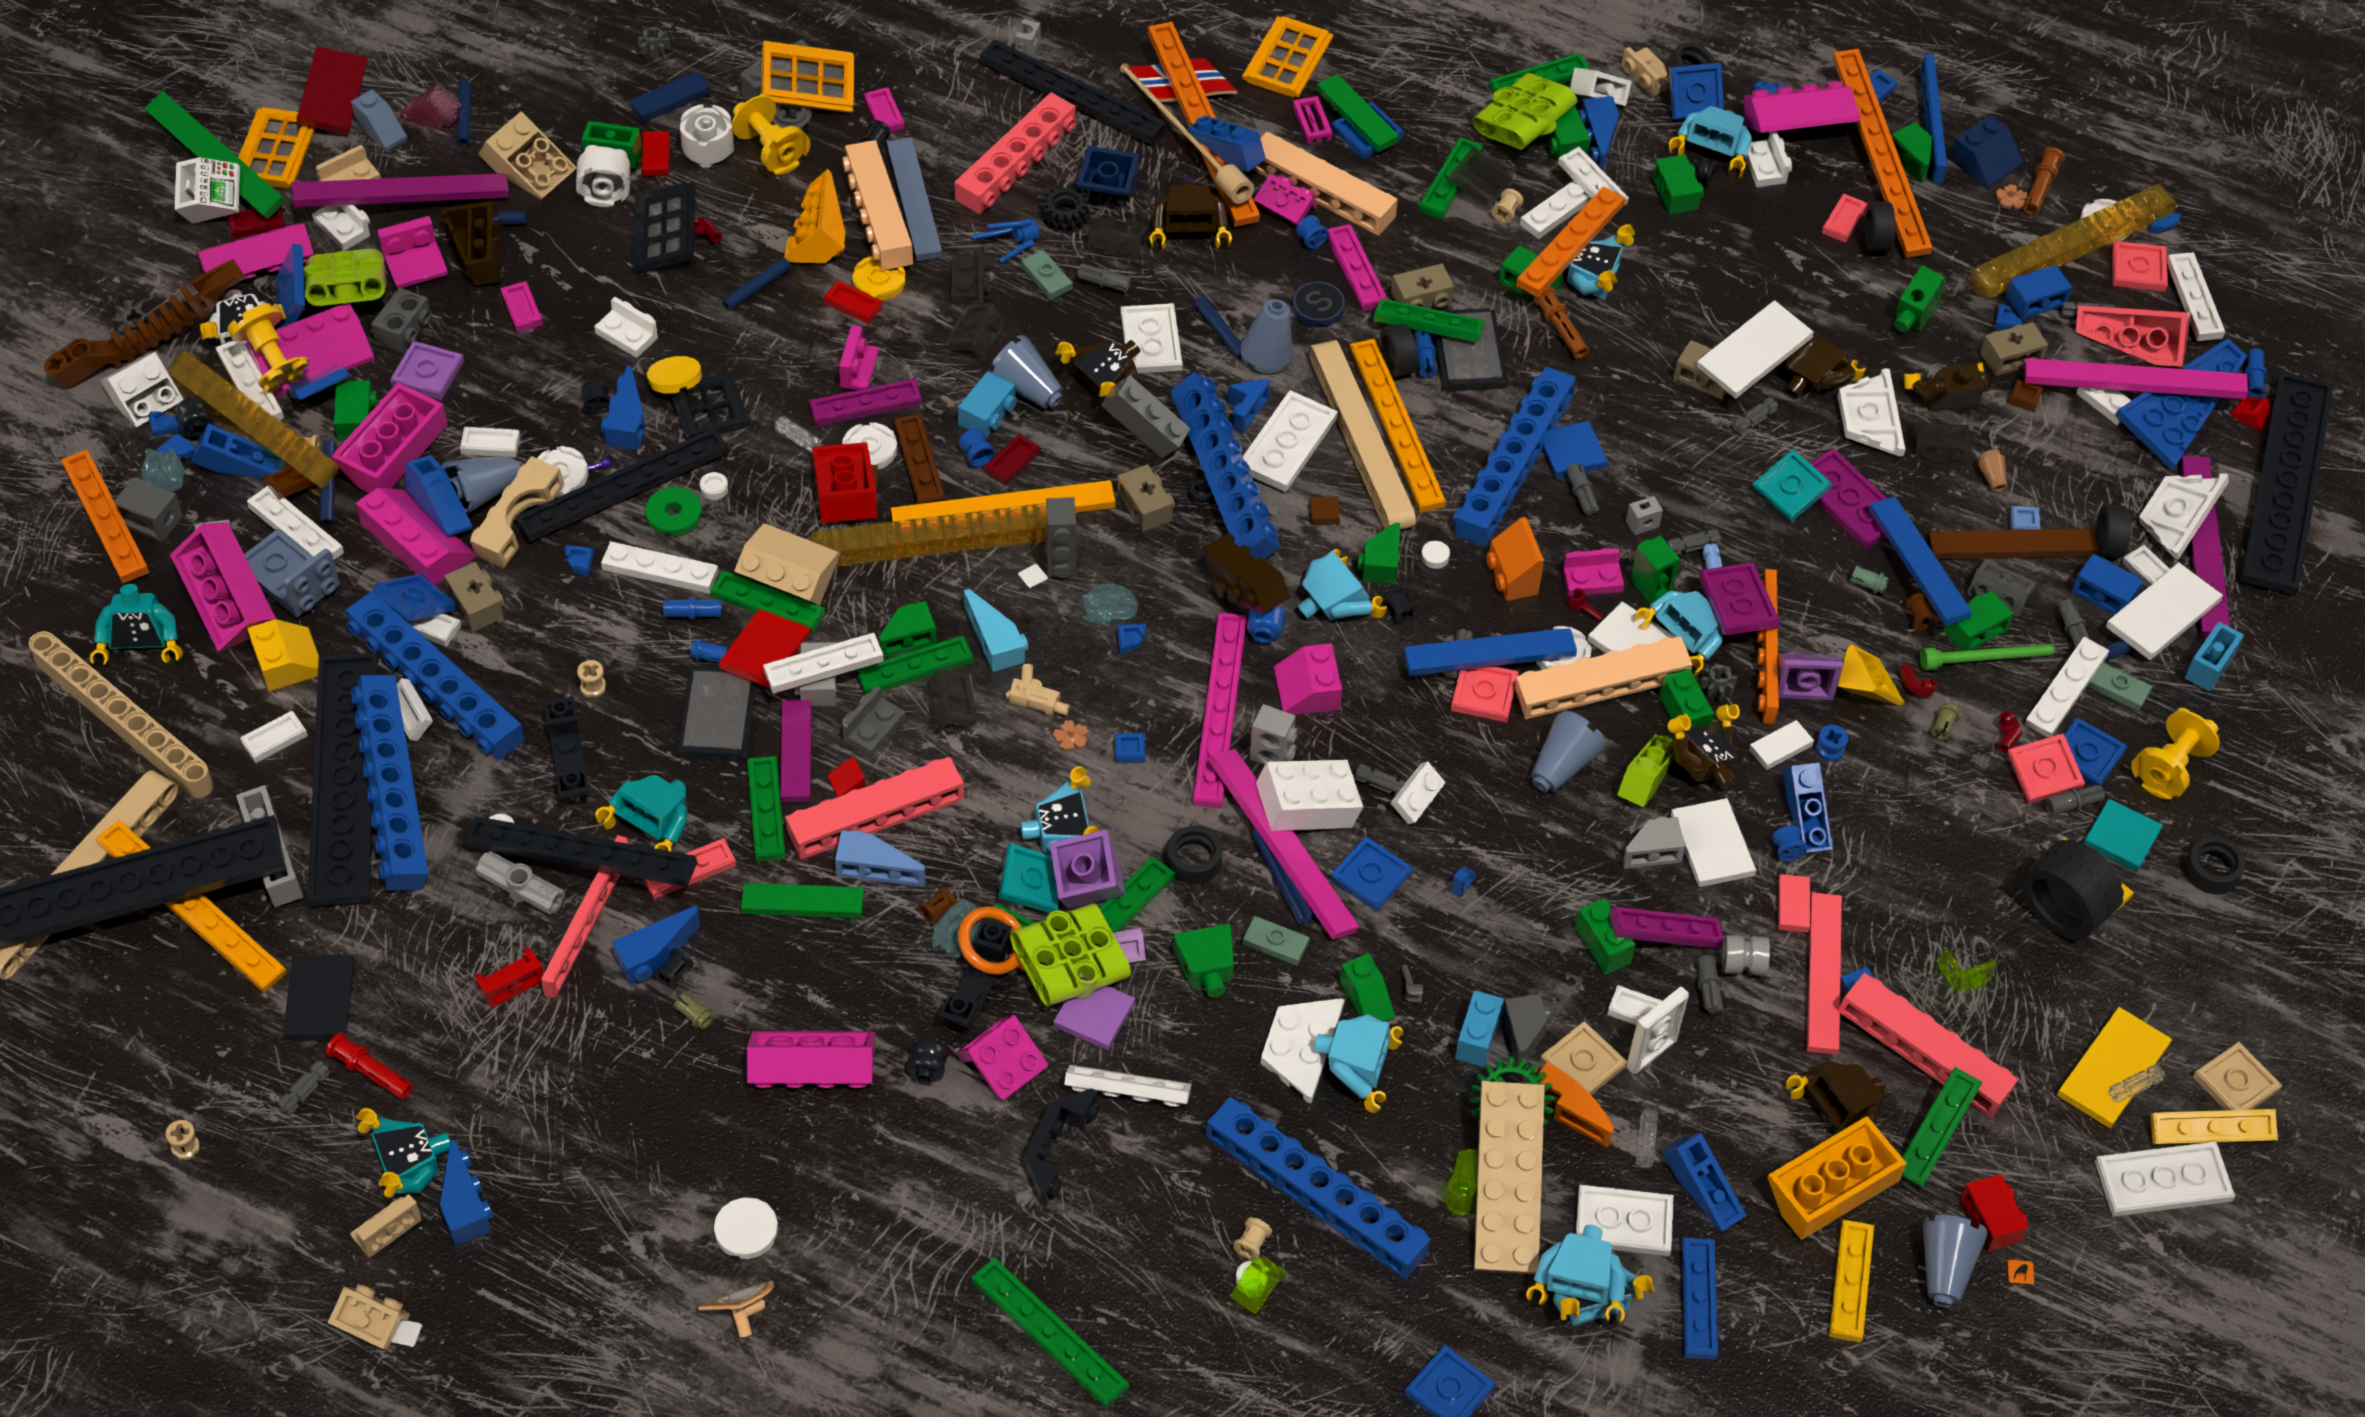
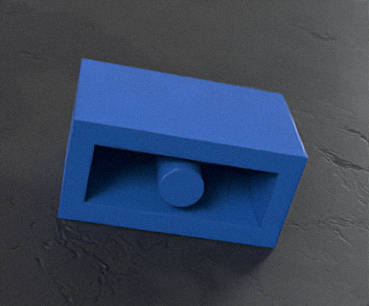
M2057 265L2011 279L2005 298L2022 320L2062 307L2063 302H2068L2073 287Z
M2093 554L2078 574L2072 592L2115 615L2138 596L2144 580Z

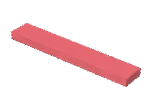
M617 835L615 841L628 843L626 837ZM598 871L541 978L545 996L551 998L557 996L620 876L619 874Z
M1812 892L1810 897L1807 1052L1838 1055L1840 1013L1838 1010L1840 1008L1842 896Z

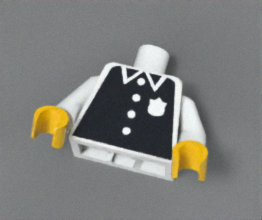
M230 290L226 294L227 300L219 301L216 304L217 312L212 314L209 322L200 324L202 340H206V338H220L221 345L233 341L227 331L229 324L233 320L238 324L243 320L241 314L256 306L265 304V302L258 301L254 294L242 295L240 290ZM277 304L283 315L282 319H287L282 305Z

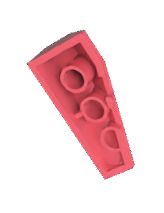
M2078 305L2076 333L2119 349L2154 365L2183 367L2188 340L2190 312Z

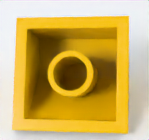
M274 619L247 628L268 692L318 676L319 655L308 627Z

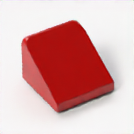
M2247 397L2239 402L2231 415L2254 429L2261 430L2270 419L2271 408L2268 399Z
M854 757L848 759L827 775L837 798L846 795L852 790L866 787L865 777Z

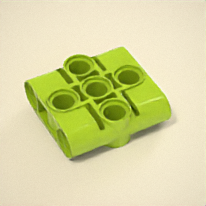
M1526 73L1510 87H1504L1495 91L1492 96L1494 101L1473 117L1472 123L1481 135L1522 150L1539 135L1553 132L1557 127L1556 121L1577 104V97L1565 85Z
M376 249L317 254L308 258L304 267L305 297L314 306L376 300L383 296L387 286L384 256Z
M1095 903L1068 912L1053 911L1045 920L1011 932L1010 938L1013 949L1041 1001L1047 1007L1074 997L1088 998L1092 996L1096 989L1127 979L1131 975L1127 957ZM1039 962L1046 963L1048 966L1042 965ZM1080 977L1086 978L1089 981H1084Z

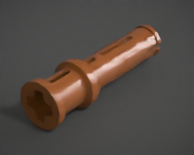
M2048 147L2042 152V162L2036 167V179L2023 206V210L2028 215L2033 216L2034 211L2035 215L2039 214L2051 182L2055 181L2058 177V168L2065 160L2064 153L2058 148Z
M1548 287L1539 298L1534 296V303L1542 308L1545 313V320L1554 324L1562 339L1573 353L1574 358L1581 359L1585 357L1590 349L1568 318L1567 307L1559 302L1555 289ZM1566 329L1569 331V333H1570L1571 336L1573 337V340L1571 339V337H1570L1569 334L1567 333Z

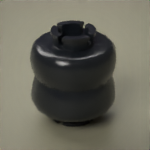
M188 397L177 404L175 417L178 420V426L182 434L188 437H200L208 423L213 425V418L209 413V405L205 400L198 397Z
M926 1037L914 1042L911 1048V1057L907 1064V1070L914 1077V1080H919L918 1082L921 1084H930L942 1079L949 1056L947 1047L934 1037Z

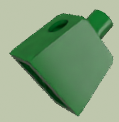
M1921 265L1899 299L1896 321L1894 322V326L1899 331L1907 332L1910 327L1915 330H1921L1940 306L1945 277Z
M1230 924L1174 934L1173 952L1190 987L1199 988L1206 986L1209 997L1222 996L1226 992L1224 983L1233 980L1234 962Z

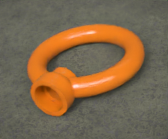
M987 906L977 908L964 917L958 930V943L963 956L973 967L992 975L1006 974L1016 968L1025 971L1014 949L1011 951L1009 959L1004 962L994 963L981 958L973 949L970 941V932L973 925L984 918L995 919L1003 924L1012 926V931L1022 928L1014 916L1000 908Z

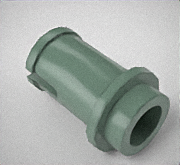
M1856 566L1851 578V583L1872 589L1874 594L1878 592L1883 594L1889 578L1885 577V573L1879 575L1860 566Z

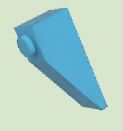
M970 589L964 590V608L992 672L1025 663V651L1028 650L1025 635L1019 634L1016 625L973 591Z

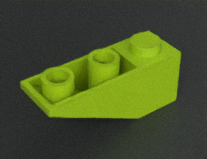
M1655 734L1628 765L1617 794L1618 796L1642 807L1649 802L1675 759L1667 751L1668 746L1673 741L1670 737Z

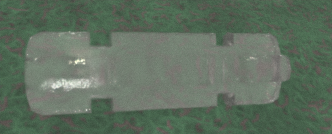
M780 416L774 423L775 430L783 435L786 433V437L800 446H807L806 449L811 453L812 447L823 446L820 438L815 435L810 436L811 433L794 422L791 424V420L785 416Z
M2154 1064L2146 1068L2147 1071L2142 1070L2124 1079L2123 1083L2118 1082L2110 1086L2108 1094L2113 1102L2119 1103L2127 1099L2126 1096L2131 1097L2149 1088L2150 1084L2156 1085L2162 1082L2165 1077L2164 1071L2159 1065Z
M1645 1109L1642 1111L1636 1164L1639 1167L1651 1168L1653 1166L1658 1113L1655 1110Z

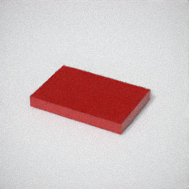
M759 609L719 661V669L770 688L763 665L795 656L801 648V643H805L810 636V627Z

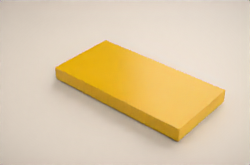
M2118 1007L2062 1085L2057 1096L2111 1129L2169 1047L2172 1039Z

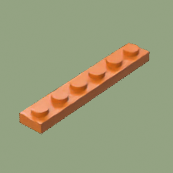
M1603 186L1517 278L1516 286L1539 298L1624 206L1625 197Z
M88 449L61 459L63 467L122 584L149 574L148 567Z
M1765 569L1762 582L1777 613V570ZM1777 628L1757 631V642H1762V648L1758 649L1757 665H1762V671H1759L1757 681L1758 688H1762V694H1759L1758 711L1763 712V723L1767 724L1775 723L1779 708Z

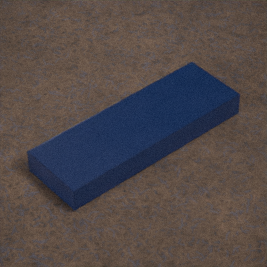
M697 71L629 101L630 107L643 123L711 92L710 86Z

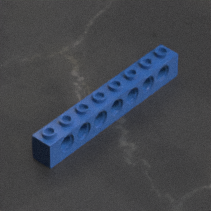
M1545 367L1540 376L1537 375L1531 387L1532 391L1530 394L1524 395L1519 413L1515 412L1509 424L1510 428L1507 432H1502L1497 450L1491 451L1485 470L1481 469L1479 471L1475 487L1473 489L1469 488L1464 500L1465 504L1462 508H1457L1453 517V523L1456 524L1455 536L1486 547L1540 455L1545 438L1543 435L1546 430L1556 427L1572 400L1576 377Z
M1193 372L1170 392L1182 421L1191 428L1188 432L1189 438L1228 532L1234 536V542L1239 547L1246 545L1250 548L1251 552L1248 554L1255 559L1259 557L1265 559L1281 547L1277 539L1278 532L1268 518V508L1260 499L1258 494L1260 489L1252 480L1250 475L1251 468L1243 459L1241 454L1242 447L1232 433L1233 426L1224 414L1225 407L1216 395L1214 382L1209 377L1204 378Z
M371 591L345 610L348 619L346 625L349 631L355 637L360 636L372 653L378 652L391 670L396 669L401 673L402 678L410 679L412 685L420 690L425 701L429 704L433 702L446 720L450 721L452 719L457 724L460 732L467 738H473L478 748L485 755L490 754L499 761L525 741L521 723L375 592Z
M360 675L357 686L352 688L351 699L352 703L357 705L355 724L356 728L361 730L359 749L360 753L365 755L363 774L369 780L367 799L373 805L371 824L377 830L375 849L376 853L381 854L379 865L380 878L385 879L386 890H422L428 877V868L395 675Z
M1229 1097L1208 1120L1206 1132L1208 1139L1406 1280L1428 1254L1431 1239L1423 1229L1410 1225L1403 1220L1402 1216L1395 1209L1385 1207L1377 1201L1371 1192L1358 1188L1347 1175L1342 1172L1337 1173L1327 1166L1323 1158L1306 1151L1295 1138L1282 1134L1271 1121L1261 1119L1244 1102H1237L1232 1097ZM1241 1130H1247V1131H1249V1132H1251V1133H1250V1134H1241V1133H1239V1131H1241ZM1269 1147L1275 1149V1151L1267 1152L1263 1149ZM1296 1165L1300 1167V1169L1293 1170L1288 1168V1166ZM1322 1183L1325 1185V1187L1318 1188L1315 1187L1313 1184ZM1338 1201H1347L1350 1205H1340ZM1363 1219H1373L1375 1223L1369 1224L1364 1222ZM1394 1236L1401 1239V1241L1393 1242L1388 1238Z

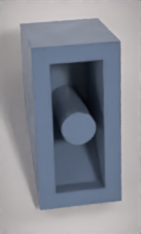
M373 89L351 101L355 124L386 152L407 140V135L388 103Z

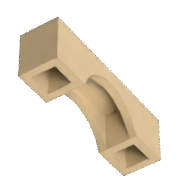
M533 456L530 457L526 464L520 467L514 481L504 489L498 503L490 508L482 525L472 533L470 542L477 557L505 568L519 548L515 534L511 529L515 516L528 507L544 504L556 497L565 484L560 468Z

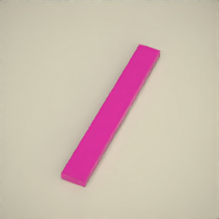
M2026 358L2025 383L2237 399H2246L2248 393L2247 374L2031 358Z
M1220 612L1218 614L1193 805L1213 808H1222L1225 784L1209 760L1213 754L1230 750L1247 615Z
M1233 749L1213 754L1209 762L1287 875L1292 879L1332 940L1356 933L1359 925L1293 830L1271 831L1257 789V779L1237 750Z

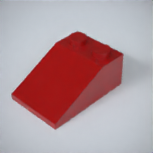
M867 442L812 447L821 523L877 518L876 488Z

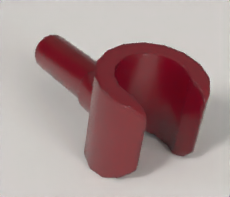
M1575 588L1574 594L1576 598L1568 595L1569 607L1574 611L1584 610L1601 622L1604 616L1585 601L1584 590Z

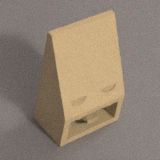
M522 111L491 136L479 152V155L496 173H505L506 179L541 200L577 169Z

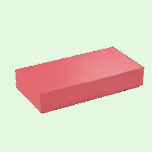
M1843 193L1823 226L1822 233L1846 243L1865 212L1867 203Z
M1780 874L1778 883V930L1808 933L1810 928V877Z

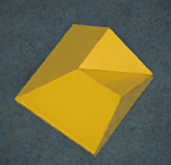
M1853 644L1847 647L1842 662L1843 668L1838 687L1852 694L1898 706L1904 704L1881 660Z

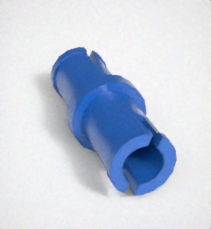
M1415 330L1413 335L1417 347L1420 375L1427 378L1426 369H1428L1429 377H1432L1437 373V368L1434 360L1436 349L1431 341V333L1424 332V336H1422L1421 331Z
M2257 348L2248 351L2247 368L2245 369L2248 381L2247 395L2253 398L2263 397V394H2265L2264 380L2267 377V370L2264 367L2265 354L2263 350Z
M689 597V600L663 599V617H689V620H695V617H721V599L695 600V597Z

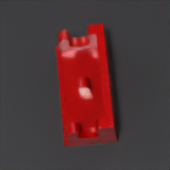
M529 947L523 949L525 953L523 958L483 978L480 973L474 975L476 979L474 981L475 986L490 1009L542 983L541 978L544 975L542 965Z

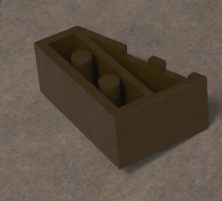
M493 201L441 209L474 285L500 282L501 219Z
M1230 533L1202 548L1214 580L1213 589L1220 598L1263 614L1291 598L1282 572L1262 557L1257 559L1248 554L1251 552L1250 548L1246 545L1239 547L1235 544V538Z

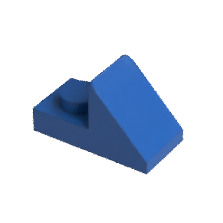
M1265 378L1229 386L1228 403L1235 406L1232 413L1235 431L1244 434L1269 399L1270 380Z

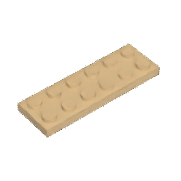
M1481 1082L1474 1271L1536 1274L1539 1265L1545 1085Z

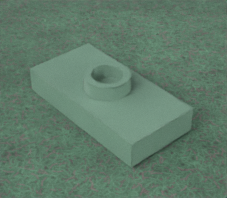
M1044 250L1021 260V267L1050 300L1073 289L1071 280Z
M2102 663L2086 687L2139 712L2153 686Z
M1254 916L1243 938L1242 945L1298 966L1309 945L1310 937Z

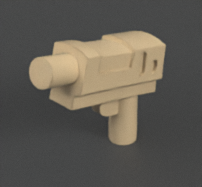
M1031 664L1022 665L1021 680L1014 678L1011 690L1006 692V698L1010 699V704L1026 709L1029 707L1039 710L1052 717L1055 712L1067 716L1070 710L1069 704L1059 702L1060 692L1042 687V683L1039 680L1033 679V666Z

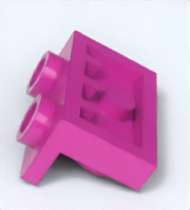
M1269 174L1253 199L1256 204L1296 226L1304 219L1310 208L1315 210L1318 206L1314 199V194L1304 187L1298 189L1292 186L1293 183L1282 175L1276 177Z
M851 325L840 361V385L843 388L856 390L868 388L879 354L878 347L867 345V339L863 338V331L860 326Z
M1603 548L1594 551L1565 553L1562 574L1567 595L1575 596V588L1584 590L1585 595L1623 592L1624 581L1619 566L1620 550L1618 548Z

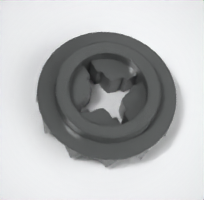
M776 104V114L772 124L780 125L782 128L795 126L802 130L803 126H807L810 123V118H812L811 109ZM786 113L791 117H795V119L786 118Z

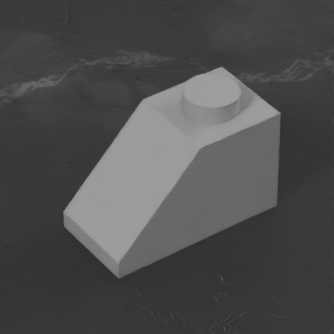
M1658 817L1654 820H1648L1626 847L1623 868L1681 863L1685 843L1678 817Z

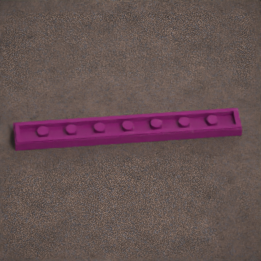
M505 173L291 182L294 207L509 198V188Z
M2182 455L2180 460L2182 477L2202 475V479H2212L2210 457ZM2215 504L2189 543L2193 573L2223 595L2221 601L2198 620L2200 637H2208L2218 622L2230 627Z

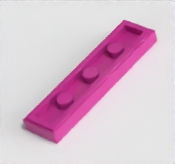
M1351 224L1327 229L1329 231L1327 238L1329 245L1362 312L1377 308L1380 299L1388 300Z

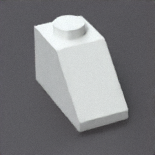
M1575 68L1570 89L1575 95L1585 98L1613 96L1616 105L1626 106L1632 81L1595 70Z

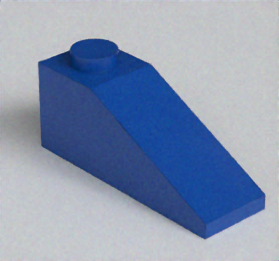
M208 423L197 442L191 462L217 473L264 478L284 469L287 455Z
M696 906L612 941L614 957L629 985L645 981L654 975L653 971L657 967H662L668 960L670 951L673 948L680 949L700 927L699 913Z
M1702 1133L1686 1135L1661 1150L1676 1179L1719 1231H1724L1747 1216Z

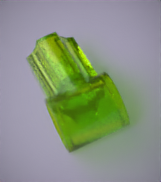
M1469 1148L1464 1151L1460 1150L1452 1177L1448 1182L1445 1205L1455 1215L1468 1214L1473 1208L1474 1197L1477 1191V1150Z

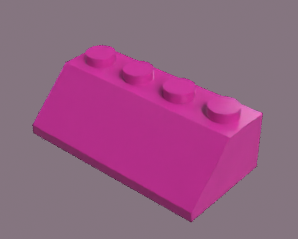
M1828 81L1826 86L1817 87L1815 83L1801 85L1802 89L1792 90L1791 86L1778 87L1777 92L1769 93L1767 89L1753 90L1752 95H1744L1745 126L1760 133L1860 121V114L1851 87L1842 84V81Z
M304 223L290 225L196 252L203 273L234 259L246 276V279L257 276L256 271L266 268L267 273L279 270L292 243L302 245L303 263L307 262L308 256L314 253Z
M350 303L339 305L276 329L281 339L278 347L286 361L304 356L308 358L309 365L303 370L305 376L294 383L287 381L280 384V387L273 391L272 394L274 398L288 393L286 388L334 365L344 366L346 370L375 360L360 320ZM248 340L246 342L249 353L263 376L272 368L264 354L256 353Z
M398 382L334 452L331 458L359 489L367 493H371L378 487L392 489L405 474L406 462L418 459L448 425L444 405Z
M378 487L356 502L360 523L415 574H421L434 585L444 580V575L458 570L476 557L475 553L455 535L447 537L405 490Z
M228 522L201 524L170 554L218 652L225 651L249 640L248 627L276 619Z
M752 1031L747 1046V1083H755V1086L760 1088L772 1087L774 1083H786V1086L791 1088L803 1087L805 1083H817V1086L821 1088H831L836 1086V1084H848L852 1088L866 1087L867 1084H872L874 1077L875 1032Z

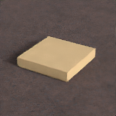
M1582 1022L1540 1057V1062L1543 1065L1549 1062L1577 1081L1590 1095L1611 1080L1627 1065V1061L1586 1022Z
M2240 1042L2195 1071L2193 1078L2225 1111L2253 1110L2280 1091L2282 1087L2280 1082Z

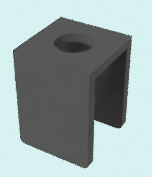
M137 477L130 481L114 501L116 506L129 511L123 518L127 528L160 542L164 541L183 517L175 493Z

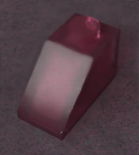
M437 83L411 98L399 116L404 120L438 129L443 125L449 126L458 117L456 112L462 104L440 83Z

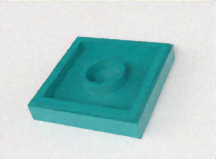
M1792 449L1753 483V488L1792 522L1832 488V483Z
M2109 799L2085 839L2084 844L2137 872L2163 825Z
M1009 843L1006 848L998 898L1047 913L1058 911L1059 898L1052 856Z

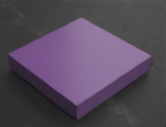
M413 341L390 379L391 386L394 387L399 382L428 397L442 400L463 364L464 357L459 353Z
M1080 977L1084 981H1089L1086 978ZM1104 986L1096 989L1092 996L1088 998L1074 997L1066 1000L1053 1021V1027L1108 1051L1134 1007L1135 998L1111 987Z

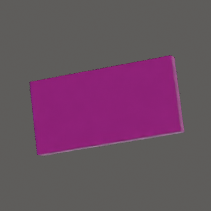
M1834 448L1810 462L1814 468L1832 483V488L1820 497L1816 503L1866 550L1886 538V535L1869 511L1870 503L1888 498Z

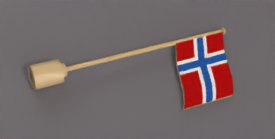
M1189 59L1206 96L1237 94V90L1206 59ZM1128 64L1121 65L1120 71L1126 73L1218 170L1215 182L1227 196L1237 204L1247 201L1254 192L1253 183L1235 165L1228 164L1222 167L1161 103L1178 101L1162 65L1131 67Z

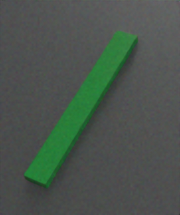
M164 91L144 108L197 157L238 164L240 166L239 195L267 220L286 202L278 192Z

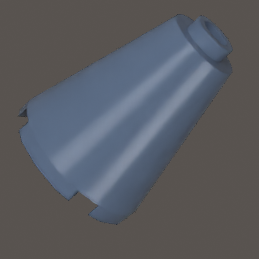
M1277 299L1268 300L1259 311L1240 344V356L1246 365L1249 362L1255 366L1254 370L1271 374L1281 372L1286 365L1291 363L1293 358L1290 308L1285 302Z
M1025 335L1018 336L1021 341L1017 344L1013 341L1008 343L993 360L992 365L995 366L993 372L990 370L988 372L1015 384L1016 393L1042 408L1056 407L1063 398L1061 395L1063 388L1031 341Z
M512 457L448 461L441 467L445 469L468 515L503 493L504 489L514 481L521 466Z
M1563 710L1562 713L1559 712L1553 721L1531 773L1534 786L1543 792L1556 791L1604 750L1607 743L1602 733L1598 729L1595 732L1587 727L1590 722L1576 713Z
M1935 1215L1934 1221H1930L1929 1217H1926L1923 1223L1928 1297L1933 1300V1304L1950 1308L1953 1304L1959 1303L1987 1238V1229L1979 1224V1229L1972 1227L1971 1220L1951 1215Z

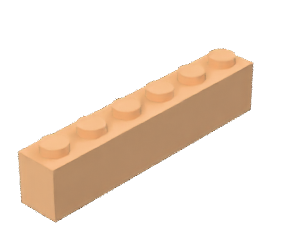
M1268 131L1260 138L1266 159L1252 170L1267 178L1269 174L1276 177L1282 175L1288 178L1293 183L1292 186L1298 189L1304 187L1314 194L1317 204L1378 236L1396 217L1398 199L1389 193L1377 189L1369 183L1350 175L1346 171L1327 163L1325 160L1306 152L1302 148L1296 147Z
M876 140L846 145V157H842L844 172L850 173L848 174L850 189H855L854 200L856 207H861L859 212L862 225L867 224L865 231L868 243L873 242L871 249L874 261L879 260L882 270L913 265L912 244Z
M1681 636L1675 638L1666 637L1658 642L1647 645L1638 644L1630 649L1618 652L1609 651L1602 656L1584 657L1573 663L1565 665L1555 664L1548 669L1524 672L1516 676L1515 692L1526 720L1662 686L1664 676L1688 669L1692 670V662Z

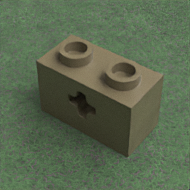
M1443 263L1393 275L1391 294L1394 301L1429 309L1442 308L1452 304L1454 285Z
M2031 322L1985 335L1980 354L1993 374L1998 376L2025 368L2026 358L2044 359L2048 344L2035 324Z
M1690 340L1677 360L1673 379L1723 400L1727 391L1697 367V361L1712 349Z
M1148 464L1118 475L1117 493L1142 532L1172 521V510L1175 508L1173 497L1169 492L1166 493L1164 491L1159 475L1153 473Z
M476 562L444 575L447 591L472 632L504 618L501 608L505 605L503 597L499 590L494 591L492 589V581L486 570L481 571Z

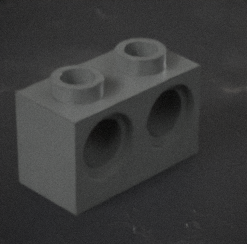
M399 287L371 324L375 342L403 353L409 344L415 341L422 327L427 325L431 319L428 298Z

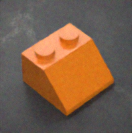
M1523 517L1491 541L1490 552L1486 554L1488 567L1495 572L1496 587L1498 591L1503 592L1506 601L1534 596L1539 593L1544 559L1526 517Z

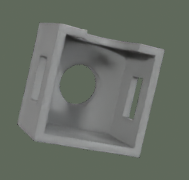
M1023 19V33L1017 32L1015 35V50L1033 57L1041 42L1040 23ZM1027 27L1032 28L1033 31L1031 33H1027Z
M1652 496L1629 504L1626 522L1634 535L1659 528L1663 510L1656 498ZM1649 503V505L1651 506L1645 509H1641L1639 505Z

